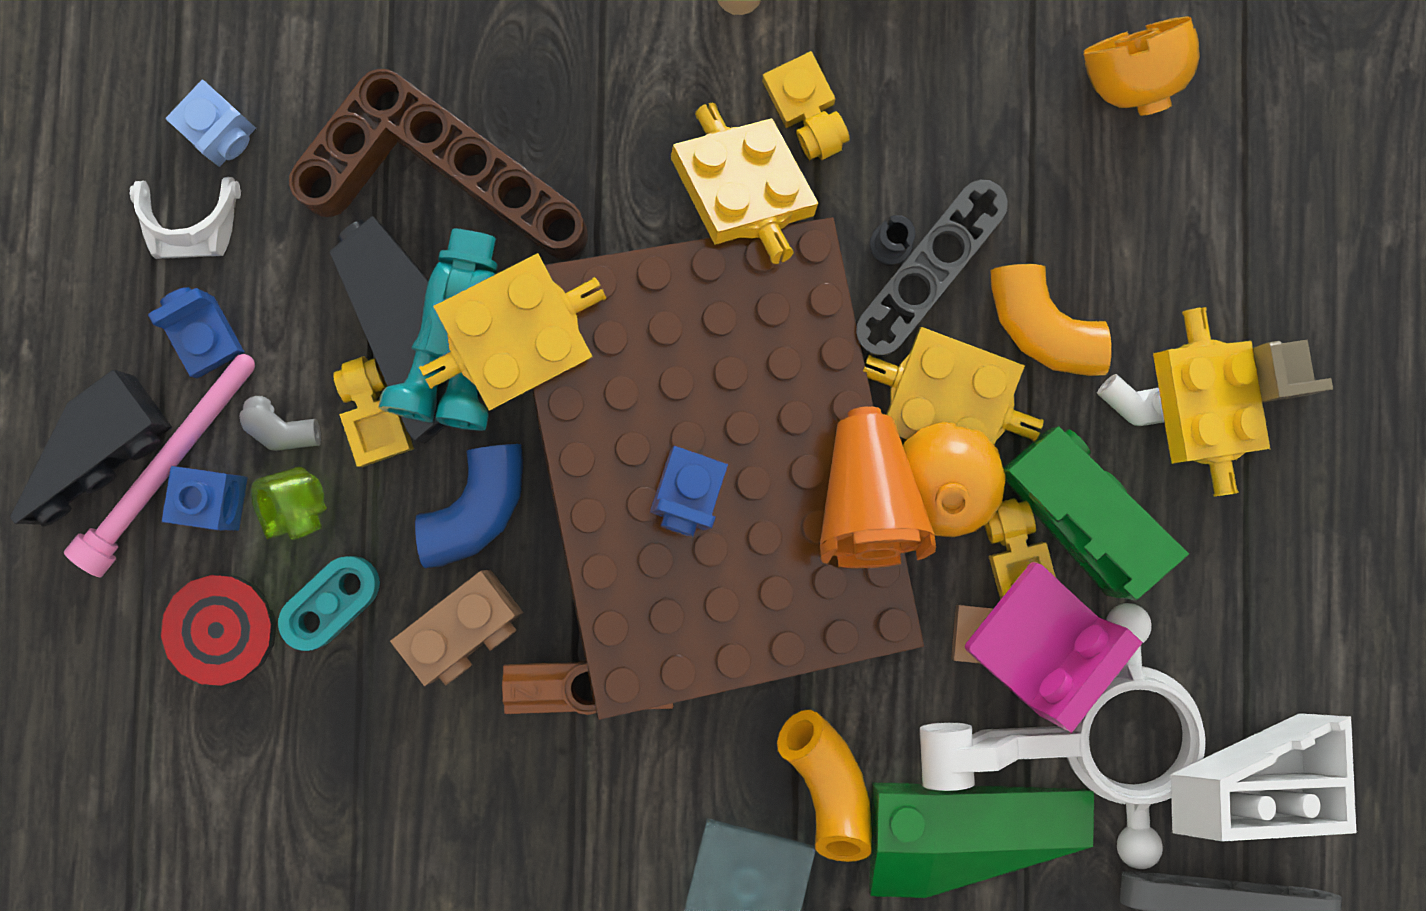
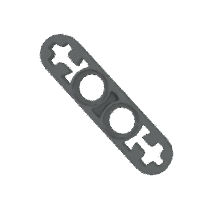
M977 180L966 186L864 311L856 324V336L864 354H870L875 358H883L897 350L1002 221L1007 212L1008 200L1004 190L998 184L990 180ZM983 195L989 197L992 202L988 209L993 214V217L985 213L982 214L969 231L960 225L974 206L972 201L968 199L970 196L975 200H979ZM955 216L960 224L951 221L950 217ZM970 232L978 234V238L974 240ZM949 234L956 237L962 246L960 259L952 263L940 261L934 255L932 249L933 241L937 236ZM917 276L925 281L928 287L926 301L918 305H910L903 301L899 295L898 287L904 277ZM887 298L897 312L911 317V321L909 324H906L903 318L899 316L888 330V335L893 339L892 343L889 344L881 340L875 346L867 339L870 336L871 330L866 326V323L871 321L874 324H879L891 310V308L881 304Z
M1125 871L1121 874L1119 901L1125 906L1139 910L1342 911L1341 896L1318 889L1140 871Z

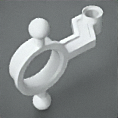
M1120 604L1109 612L1106 619L1128 628L1143 643L1151 632V620L1148 613L1136 604ZM1140 646L1072 733L1060 726L986 729L972 734V726L963 723H934L921 726L923 787L932 790H962L975 785L974 772L999 771L1018 759L1067 757L1074 773L1094 793L1107 800L1126 804L1127 827L1118 836L1117 851L1120 858L1128 866L1135 869H1147L1159 861L1163 851L1160 836L1150 827L1149 806L1171 798L1172 773L1204 758L1205 732L1201 715L1190 694L1181 684L1168 675L1142 666ZM1130 690H1149L1167 698L1178 713L1183 732L1181 749L1173 765L1160 777L1142 784L1119 783L1104 776L1095 765L1089 747L1091 724L1099 709L1112 697Z

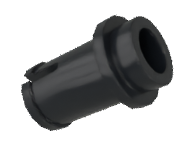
M901 215L889 217V222L884 221L873 231L870 238V250L873 257L885 265H897L904 262L913 248L915 227L908 218ZM887 236L896 237L900 244L892 243L888 240Z

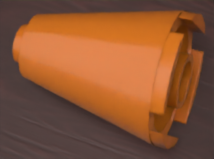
M859 407L850 410L847 413L848 417L837 424L819 546L822 562L828 564L832 556H837L838 567L877 568L900 565V554L916 550L917 560L930 556L936 550L935 535L894 419L889 415L882 414L881 409L877 407Z

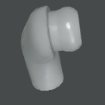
M253 396L244 402L243 410L239 414L243 430L269 450L278 451L320 445L321 431L317 419L284 422L274 413V407L266 397Z

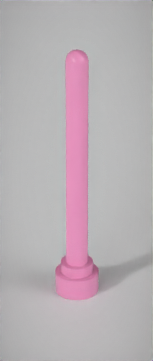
M241 354L234 358L97 529L90 528L85 535L78 533L64 551L65 556L71 562L87 573L99 578L106 573L116 560L113 554L118 549V545L115 542L168 478L171 466H177L254 371L255 362L251 356Z

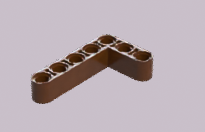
M389 69L372 70L360 79L294 165L289 175L291 192L298 201L321 217H333L341 214L350 205L398 142L549 255L559 259H568L578 255L587 243L588 231L580 211L573 203L404 78ZM384 93H399V98L391 109L385 111L376 110V103ZM431 123L443 125L442 133L438 139L431 143L419 142V134L426 125ZM356 134L365 135V143L358 152L344 154V144L347 139ZM482 155L487 157L486 166L479 174L466 176L461 173L464 161L470 156ZM331 177V187L328 193L320 198H312L311 187L313 183L319 178ZM526 187L530 189L531 197L523 207L516 209L504 205L505 197L512 188ZM565 218L575 223V230L568 239L553 241L547 237L548 228L555 220Z

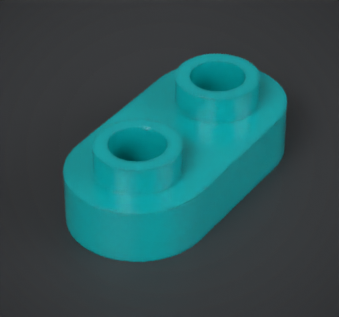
M356 556L340 557L331 561L282 608L278 618V628L283 640L292 648L301 651L318 649L330 643L376 598L380 581L375 567L369 561ZM351 573L357 575L361 582L360 589L355 594L347 592L344 587V580ZM310 611L316 613L320 619L319 628L315 632L309 631L304 625V618Z

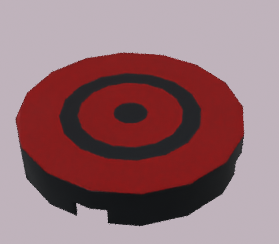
M209 575L190 581L173 595L163 614L161 639L167 658L180 674L199 684L221 686L246 678L265 663L275 644L277 623L273 610H270L268 602L264 599L266 596L256 585L238 576Z

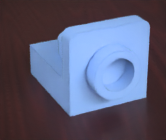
M203 79L165 118L193 143L197 150L219 167L226 160L236 158L245 150L250 140L249 135L256 129L254 125Z

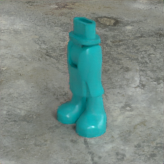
M452 229L448 249L439 252L438 260L440 262L435 266L428 281L421 328L417 339L411 347L415 351L411 370L404 383L391 385L383 390L378 406L379 409L413 420L433 422L437 404L438 385L430 389L425 379L439 373L441 369L424 377L419 366H424L450 352L448 334L433 306L496 274L498 264L491 260L496 241L495 237L469 230ZM461 372L449 379L446 392L439 402L435 419L443 425L454 428L485 430L488 421V409L479 401L476 386L464 377Z

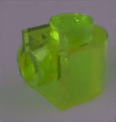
M295 467L258 478L252 484L251 498L253 508L267 539L288 533L290 540H295L309 535L322 527L318 516L327 509L324 504L323 488L318 478L309 474L304 468Z

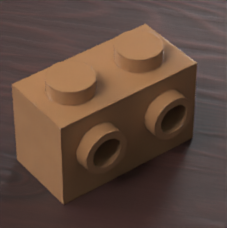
M483 570L474 575L390 642L424 686L439 678L446 686L472 666L467 657L476 649L485 644L489 651H491L515 633L517 630L511 622L524 612L491 570Z

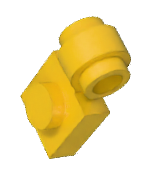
M812 51L763 74L762 82L785 127L788 128L803 120L804 127L797 129L796 134L809 160L817 156L824 160L842 151V144L850 141L849 134L843 119L837 111L829 115L823 111L834 105L835 97Z
M363 356L343 363L341 366L342 370L334 372L333 377L343 402L354 401L357 405V409L339 414L357 467H364L413 450L414 447L401 416L385 412L378 407L380 401L377 398L380 397V391L384 390L388 385L376 358L368 360Z
M1015 498L1002 501L993 518L984 525L991 544L1001 542L1007 548V551L989 555L1000 600L1031 562L1043 565L1056 577L1047 543L1038 542L1031 545L1026 543L1027 535L1036 532L1035 520L1029 503L1027 501L1018 503Z

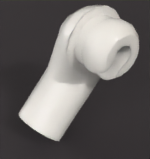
M1117 374L1109 377L1099 388L1097 394L1129 423L1135 426L1164 423L1159 388L1136 392Z

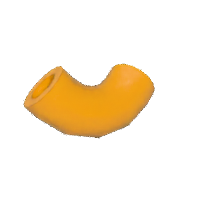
M1018 264L1001 266L990 270L991 289L999 321L1023 353L1055 371L1086 376H1103L1108 373L1111 362V337L1106 321L1075 320L1060 312L1049 296L1045 266Z
M812 710L800 711L785 722L779 733L777 746L782 758L792 764L803 776L810 790L816 812L815 849L820 855L836 861L851 862L867 858L871 854L872 826L870 801L862 772L846 741L826 719Z

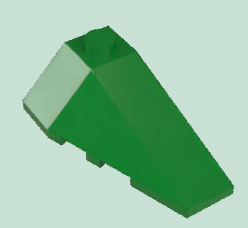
M872 782V846L870 854L869 895L877 897L927 898L1093 847L1094 791L1091 789L973 786L962 790L943 791L925 788L923 784Z

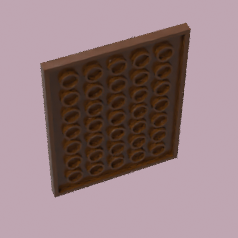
M833 217L789 224L781 229L789 246L793 249V255L785 262H781L780 259L779 264L771 262L770 256L760 238H736L714 245L711 238L545 265L551 279L565 293L595 277L600 284L599 288L581 296V298H585L600 289H603L606 300H602L576 313L579 332L593 357L532 389L596 716L599 720L924 647L905 553L900 554V565L877 568L838 567L837 556H832L828 564L823 563L821 560L819 546L837 424L839 421L847 418V413L852 409L874 407L867 373L863 372L865 364L861 345L856 336V321ZM673 446L728 464L712 513L716 517L713 527L704 531L696 528L694 537L662 527L663 517L650 513L670 449Z

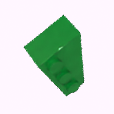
M1059 426L1046 430L1035 442L1033 441L1003 468L1006 476L1005 482L1022 501L1029 503L1035 516L1106 596L1138 600L1187 557L1189 553L1127 493L1124 486L1111 473L1104 471L1089 456L1091 454L1090 449L1075 432L1070 429L1064 432Z

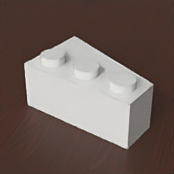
M1299 713L1172 773L1173 833L1216 841L1356 833L1351 716Z

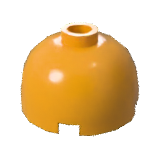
M1189 16L1146 25V30L1130 35L1128 31L1115 35L1086 48L1083 53L1086 71L1094 90L1104 101L1119 108L1137 107L1140 116L1157 113L1171 107L1170 96L1186 88L1196 73L1200 58L1196 28L1193 27L1192 19Z
M942 422L920 429L904 442L903 447L935 536L958 537L972 533L993 518L1002 503L1006 476L998 449L984 433L976 429L972 431L968 428L957 427L956 423Z

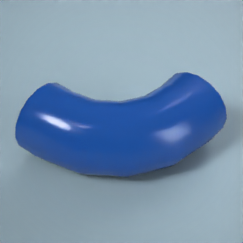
M521 444L488 446L466 451L468 480L461 497L449 507L416 515V544L420 562L424 568L440 567L476 555L504 531L521 497L523 470Z

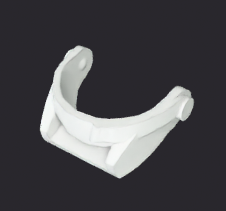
M224 177L222 179L218 204L208 217L194 226L176 230L162 228L152 213L150 189L146 181H135L134 186L130 187V198L134 203L144 239L151 255L155 259L224 255L232 232L235 202L241 195L239 182L235 181L233 177Z

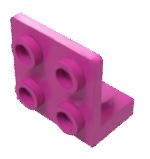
M1031 562L966 642L965 649L1039 716L1072 733L1143 642L1128 628L1099 618L1043 565Z

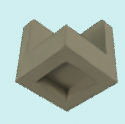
M1308 339L1288 343L1274 341L1253 348L1262 402L1309 396L1333 390L1331 378L1314 379Z

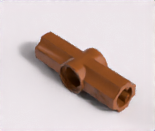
M586 660L560 663L505 664L503 666L502 680L504 713L577 712L585 715L596 713L594 701L579 697L574 689L575 677L580 673L588 672ZM673 703L649 709H673Z

